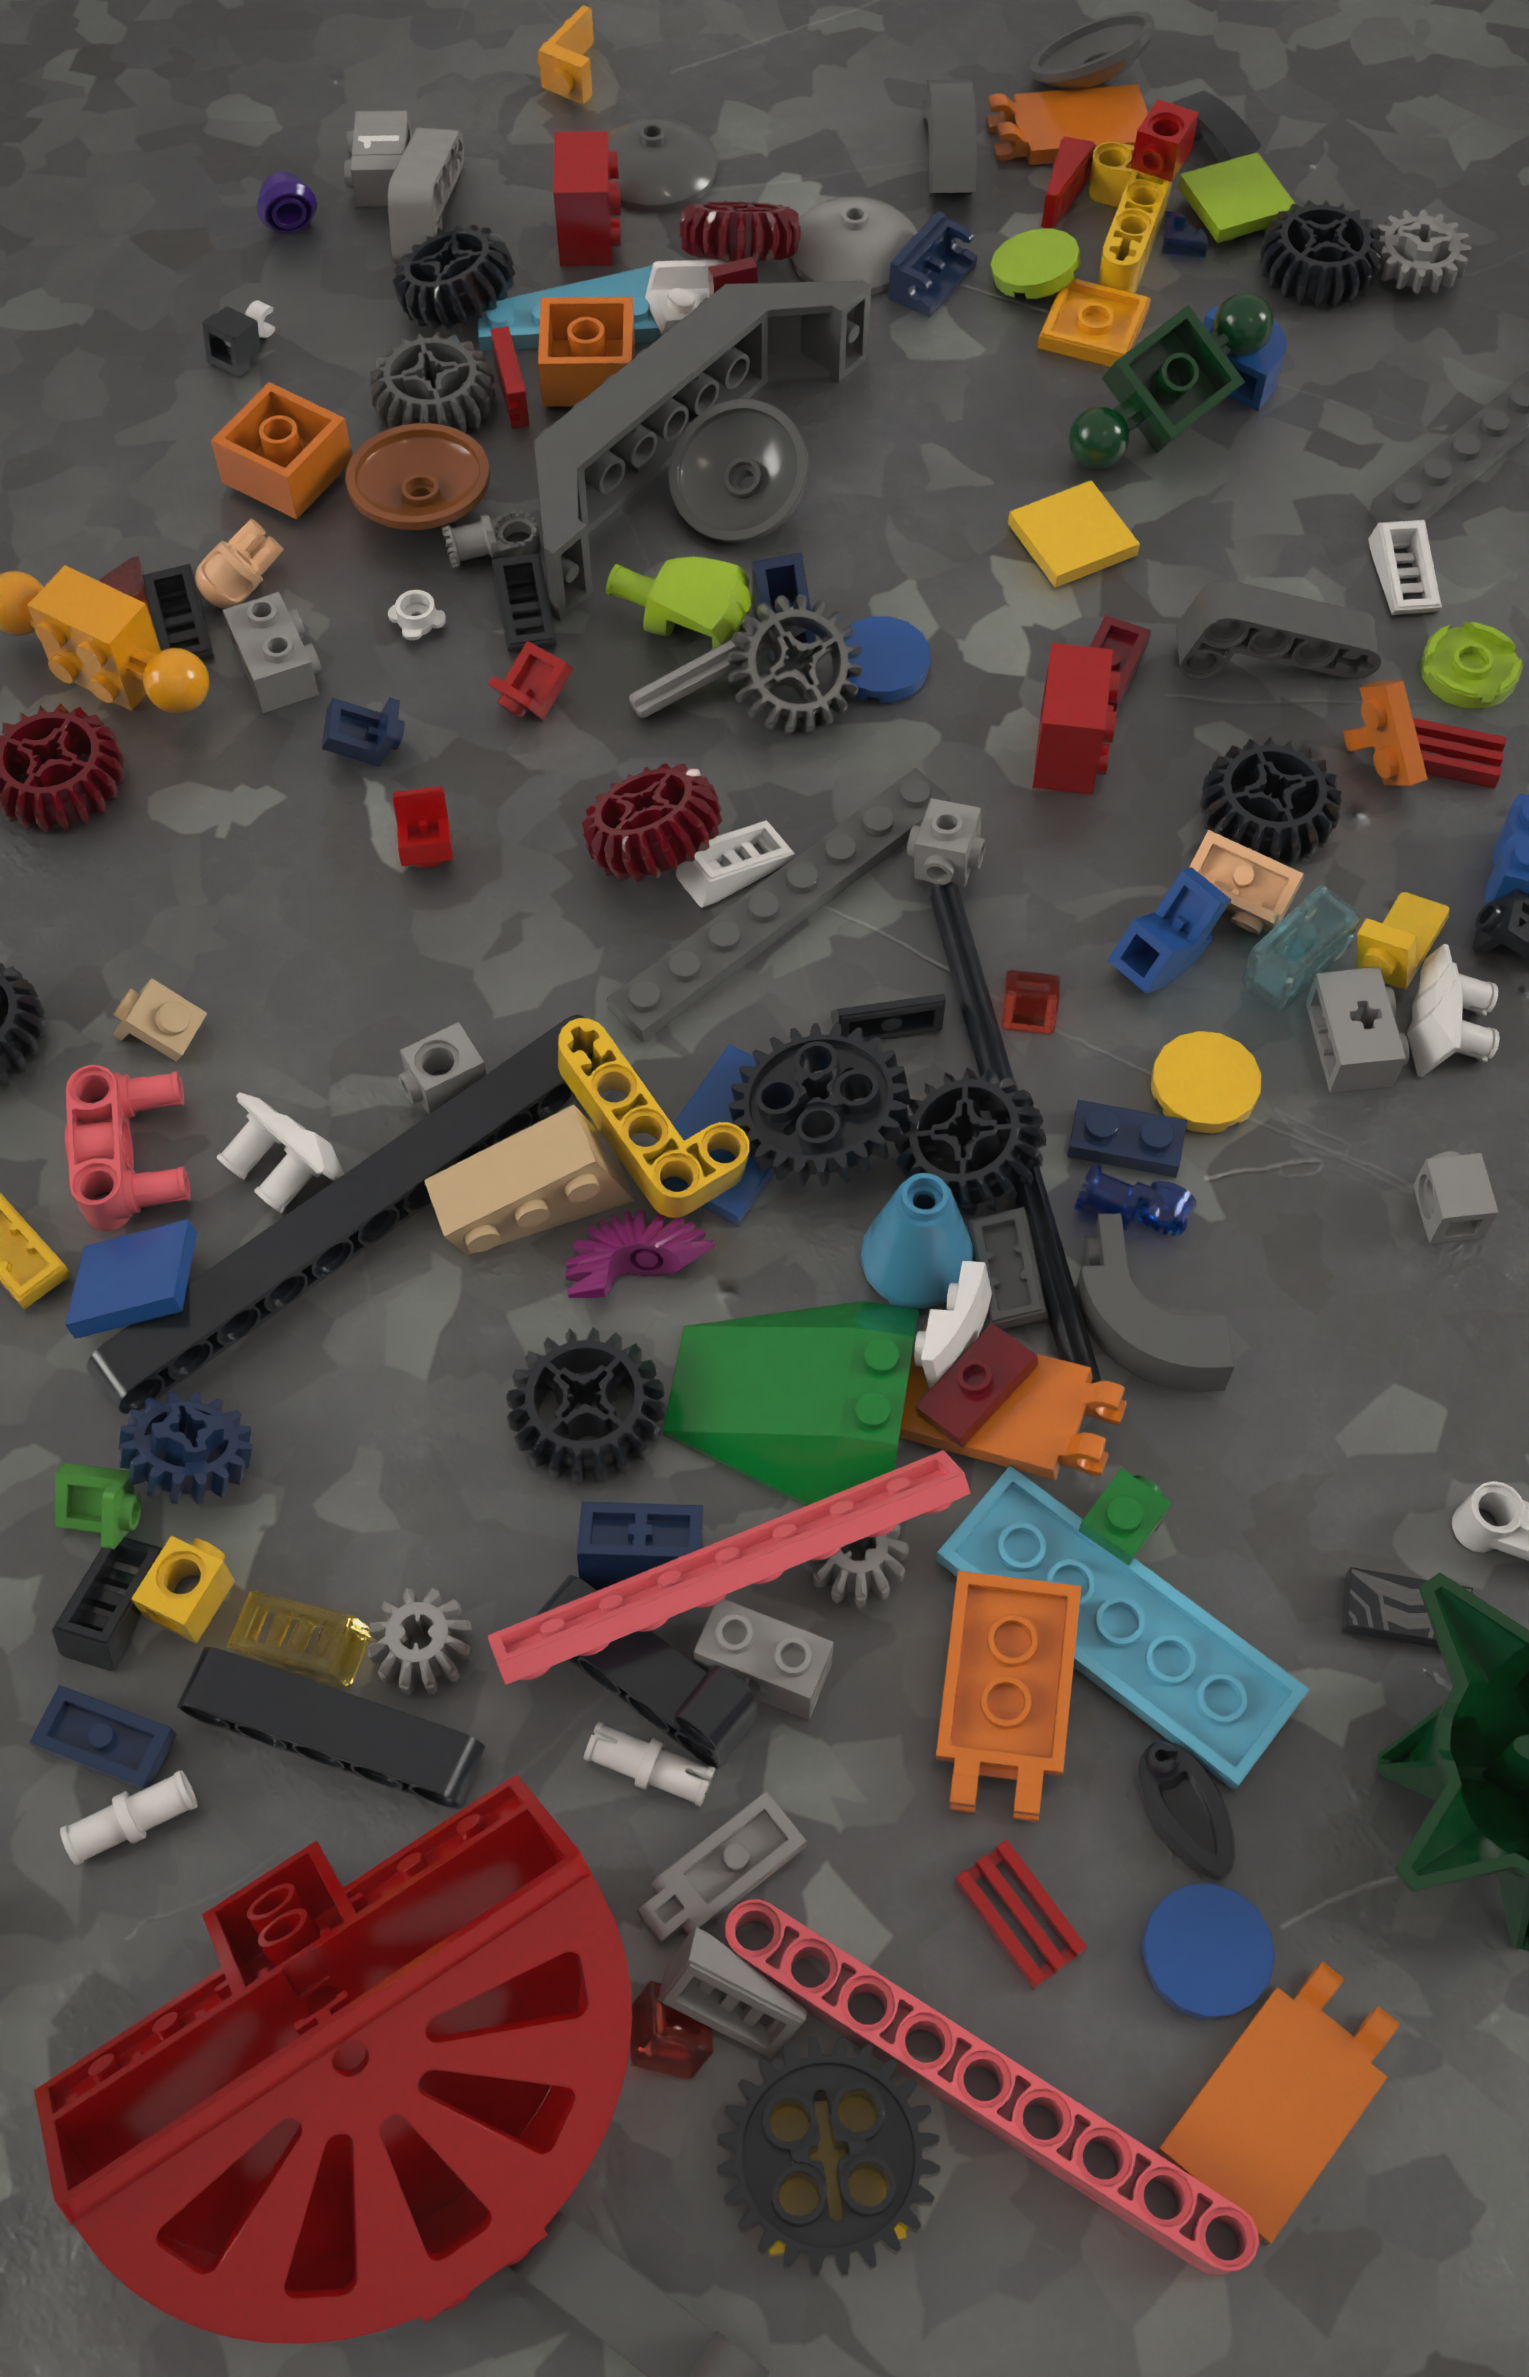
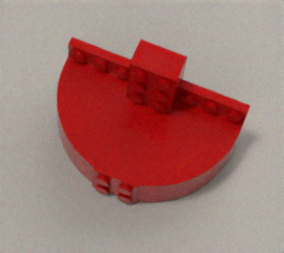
M516 1774L346 1886L342 1883L316 1840L203 1913L202 1917L222 1967L34 2090L55 2204L70 2226L74 2224L84 2241L104 2266L133 2293L162 2312L194 2327L230 2338L276 2344H311L345 2340L380 2332L419 2317L427 2323L443 2310H449L458 2306L468 2297L471 2290L503 2267L511 2266L522 2260L535 2244L548 2236L544 2228L571 2196L592 2163L609 2128L619 2100L629 2059L632 2001L626 1953L613 1914L580 1850L519 1775Z

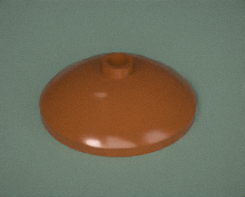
M432 423L401 425L376 434L355 451L346 469L348 495L357 510L378 524L405 531L436 529L457 521L480 503L490 483L489 462L481 445L471 436L458 429Z

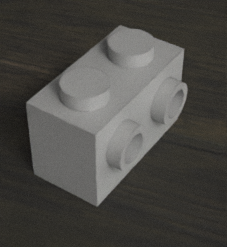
M280 592L223 610L233 647L262 713L319 695L314 675L322 672L319 658L312 643L303 645L301 638L306 637V633L296 608L287 610Z

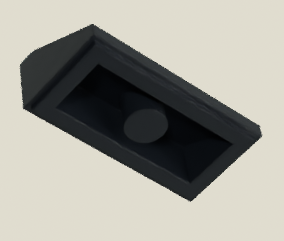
M945 994L840 1008L831 1011L833 1026L836 1023L841 1024L843 1037H848L855 1029L861 1028L864 1041H870L875 1037L885 1039L940 1031L943 1028L946 998Z

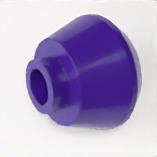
M278 172L264 180L258 197L257 213L259 219L266 227L281 233H292L306 227L314 218L317 210L316 197L313 191L296 175L289 172Z

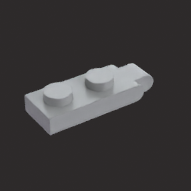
M765 1791L659 1875L650 1885L656 1895L647 1901L637 1913L661 1945L668 1942L682 1930H684L687 1936L695 1926L704 1930L806 1848L807 1841L771 1795Z

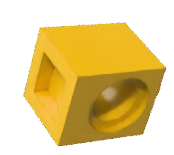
M171 1535L131 1600L145 1619L197 1644L235 1580L224 1562L226 1555L217 1547L198 1538H194L190 1545ZM191 1575L201 1576L198 1585L192 1591L185 1594L174 1593L177 1584L183 1578Z

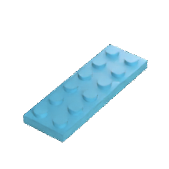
M1010 1465L938 1550L935 1561L956 1577L958 1571L1081 1586L1074 1668L1168 1741L1177 1744L1190 1753L1203 1768L1235 1791L1310 1689L1134 1558L1131 1564L1127 1565L1080 1533L1078 1530L1083 1521L1082 1518Z

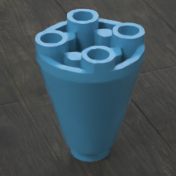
M919 1173L904 1181L876 1216L863 1237L861 1263L866 1279L880 1296L888 1299L891 1305L923 1309L944 1304L947 1302L950 1283L959 1282L962 1261H973L974 1247L951 1189L940 1177L930 1173Z

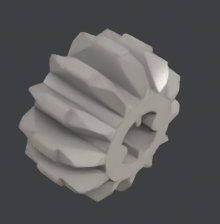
M897 1524L894 1530L883 1536L865 1537L843 1546L835 1555L827 1559L805 1562L808 1566L817 1568L813 1573V1584L816 1588L833 1584L831 1600L835 1604L844 1599L846 1592L854 1593L856 1606L861 1608L866 1605L867 1591L869 1590L876 1597L884 1601L890 1593L888 1582L900 1583L905 1576V1568L900 1562L908 1558L909 1546L906 1542L896 1540L900 1535L901 1525ZM849 1548H862V1556L865 1557V1560H851L852 1553L849 1551Z
M432 1587L426 1593L423 1601L418 1602L414 1591L406 1588L403 1595L405 1605L398 1608L394 1603L384 1601L381 1608L388 1621L370 1622L368 1631L371 1637L377 1641L368 1647L367 1653L371 1662L381 1664L378 1675L384 1683H390L399 1678L401 1692L409 1696L415 1690L418 1681H423L427 1693L434 1695L438 1689L436 1677L442 1674L447 1680L457 1682L460 1675L454 1662L470 1661L472 1657L471 1647L463 1641L473 1635L472 1626L469 1620L459 1619L462 1609L458 1601L453 1599L441 1605L440 1593ZM421 1634L423 1640H426L427 1634H429L431 1639L429 1645L420 1649L418 1643H414L412 1649L410 1644L412 1638Z

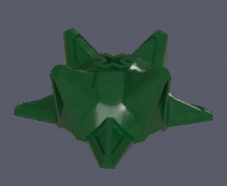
M1438 1573L1419 1586V1591L1451 1680L1452 1688L1446 1701L1378 1754L1377 1771L1382 1777L1435 1800L1397 1863L1395 1870L1405 1886L1412 1892L1497 1873L1510 1941L1516 1949L1529 1951V1630L1447 1576Z

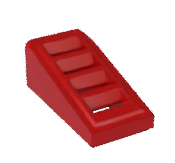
M1066 136L1061 139L1045 195L1041 223L1043 229H1054L1090 179L1093 152L1096 148L1094 142Z

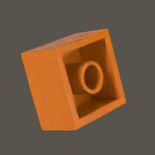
M633 297L541 298L538 370L542 407L574 406L599 388L610 375L616 374L635 358Z
M268 382L210 440L222 483L296 520L347 468L352 457L344 417L271 382Z

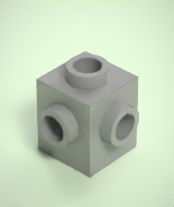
M930 799L921 826L913 825L909 835L907 855L914 857V879L940 885L948 884L951 881L959 888L965 889L971 869H980L985 853L986 839L980 838V807Z

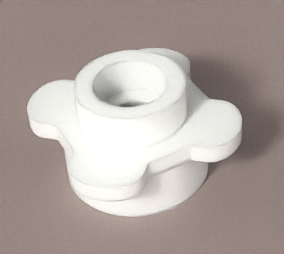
M410 590L398 597L395 605L391 606L388 610L389 620L393 623H398L402 628L403 637L407 640H418L432 628H441L446 623L445 613L437 610L433 597L422 590Z

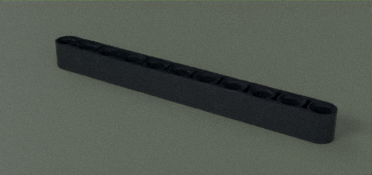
M578 1014L573 1015L557 1024L187 1284L183 1310L181 1312L129 1325L103 1343L90 1356L87 1362L88 1372L123 1414H129L132 1409L140 1411L145 1408L146 1399L151 1397L156 1400L430 1204L432 1201L424 1181L425 1179L554 1115L574 1101L576 1096L562 1078L558 1069V1036L562 1028L569 1021L584 1017ZM593 1052L590 1053V1054H587V1056H588V1058L590 1059L591 1062H592Z

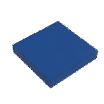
M189 1219L84 1246L65 1323L74 1339L167 1316L183 1310L197 1232Z

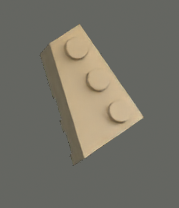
M575 1105L424 1180L443 1236L466 1255L484 1252L495 1246L635 1201L618 1156L600 1131Z

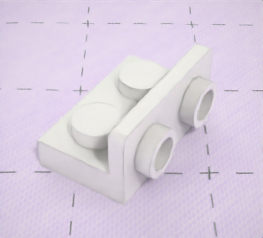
M717 259L656 261L653 264L645 299L649 303V310L662 335L673 324L680 322L696 309L705 298L710 297L708 267L732 261Z

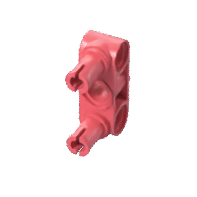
M89 1065L78 1069L67 1081L65 1147L69 1163V1186L84 1219L92 1228L99 1231H111L123 1226L133 1214L140 1213L143 1207L190 1201L189 1177L184 1166L175 1169L135 1173L134 1150L130 1132L129 1118L135 1117L136 1112L176 1105L184 1106V1089L178 1071L170 1074L130 1078L128 1074L112 1073L108 1068L100 1065ZM104 1097L102 1100L92 1103L94 1100ZM110 1192L106 1197L94 1200L98 1195Z

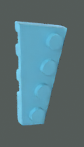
M652 266L497 301V308L495 310L487 309V311L482 313V318H478L480 351H493L490 329L509 326L514 349L539 348L541 298L633 297L635 343L655 342L660 338V330L649 310V303L645 299Z

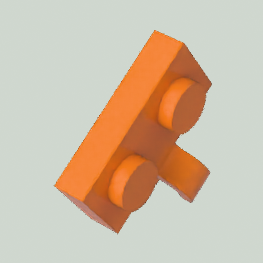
M1376 681L1359 687L1363 700L1361 714L1365 726L1342 730L1347 751L1374 746V766L1377 773L1382 777L1384 785L1412 786L1428 780L1404 681Z

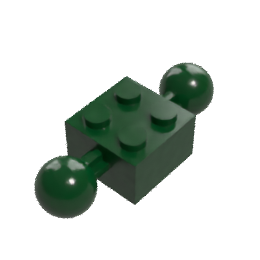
M1240 293L1229 297L1218 308L1211 333L1208 332L1188 304L1119 358L1101 379L1120 404L1114 409L1093 407L1085 410L1075 419L1069 432V446L1075 459L1083 466L1091 469H1105L1114 465L1125 454L1129 444V432L1135 427H1138L1155 452L1158 453L1225 401L1245 382L1227 358V355H1252L1261 350L1272 335L1274 318L1271 308L1266 301L1251 293Z

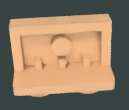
M1210 830L1205 835L1189 868L1195 869L1231 899L1225 911L1233 914L1231 921L1254 934H1260L1262 928L1275 934L1304 879V873Z

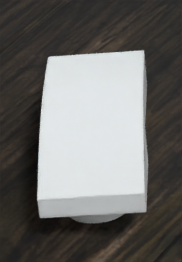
M962 1261L959 1282L950 1283L948 1288L947 1310L930 1309L926 1331H918L914 1349L916 1366L923 1367L929 1390L977 1340L982 1330L992 1295L985 1262Z

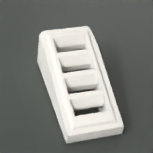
M1425 520L1378 523L1368 540L1371 555L1391 614L1439 612L1442 606ZM1406 548L1408 552L1395 554L1394 549ZM1411 563L1412 568H1397V564ZM1416 578L1418 583L1400 584V579ZM1421 592L1423 599L1403 600L1402 594Z
M766 820L709 840L710 848L706 851L695 853V861H685L678 865L676 876L696 903L703 908L723 900L778 870L794 859L795 853ZM758 843L765 854L760 855L753 845ZM737 853H740L745 860L742 861ZM722 862L725 867H721L719 863Z

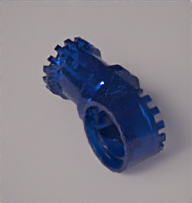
M1094 1163L1085 1178L1089 1185L1085 1183L1082 1185L1086 1192L1080 1191L1074 1208L1080 1212L1089 1209L1099 1214L1121 1213L1123 1230L1125 1231L1130 1227L1132 1220H1135L1149 1228H1154L1156 1232L1162 1228L1164 1229V1235H1168L1169 1231H1172L1171 1236H1176V1234L1182 1235L1186 1231L1197 1205L1194 1196L1177 1184L1168 1181H1157L1148 1186L1138 1181L1136 1184L1131 1185L1102 1173V1166Z

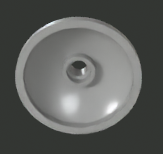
M861 196L833 198L815 205L799 217L801 235L798 242V252L790 257L789 260L795 272L806 282L863 280L871 285V295L879 294L889 290L890 262L917 234V230L903 213L880 200Z

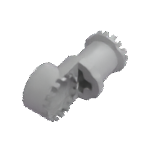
M513 511L511 514H505L492 519L489 518V515L480 516V521L454 528H451L449 525L441 527L444 541H446L445 546H451L448 548L447 553L452 568L460 567L462 561L490 555L493 559L500 556L507 558L537 554L541 547L538 525L535 518H531L529 513L524 515L522 511H519L517 515ZM522 531L530 534V537L522 543L517 542L515 544L506 540L514 532Z

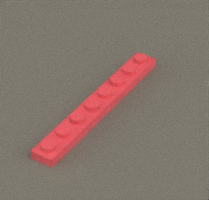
M942 1450L490 1634L487 1638L504 1683L507 1685L517 1680L538 1678L545 1674L551 1666L578 1655L589 1656L604 1650L614 1640L636 1631L647 1632L657 1629L665 1624L670 1617L695 1607L705 1608L713 1606L722 1601L726 1594L751 1584L771 1582L780 1577L787 1569L809 1560L827 1559L835 1555L841 1547L865 1537H879L888 1534L895 1529L897 1524L921 1514L941 1512L950 1507L953 1501L971 1494L965 1473Z

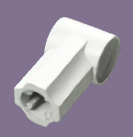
M1495 1481L1483 1483L1456 1509L1452 1517V1529L1456 1538L1463 1546L1475 1552L1484 1553L1496 1549L1529 1561V1502L1523 1501L1515 1489L1505 1483ZM1479 1508L1490 1512L1496 1519L1498 1526L1487 1523L1481 1517Z

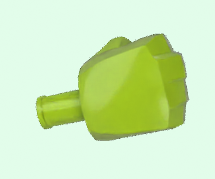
M695 556L667 560L655 579L624 568L622 565L615 564L606 584L607 595L624 599L645 608L644 631L656 635L669 636L675 625L679 624L712 637V650L730 641L735 632L742 630L743 625L741 622L746 615H749L753 602V596L749 591L750 577L744 569L728 562Z

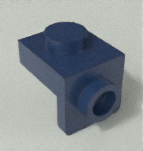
M389 697L380 713L332 698L326 709L322 750L380 767L389 750L398 749L403 737L405 722L398 719L400 700Z

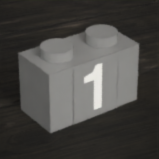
M408 111L355 112L354 130L347 131V149L351 160L344 161L346 187L354 188L357 207L388 206L390 179L412 138Z

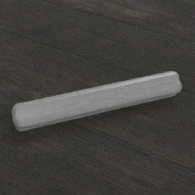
M783 626L784 631H790L794 637L808 630L798 626ZM768 633L761 638L757 647L756 657L771 650L773 642ZM730 640L633 692L629 699L635 713L640 718H646L740 667L728 663L727 655L733 651L744 650L735 646Z

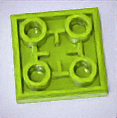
M1258 152L1182 173L1179 177V190L1217 243L1231 241L1239 236L1266 230L1270 222L1276 219L1279 211L1288 212L1291 205L1296 204Z

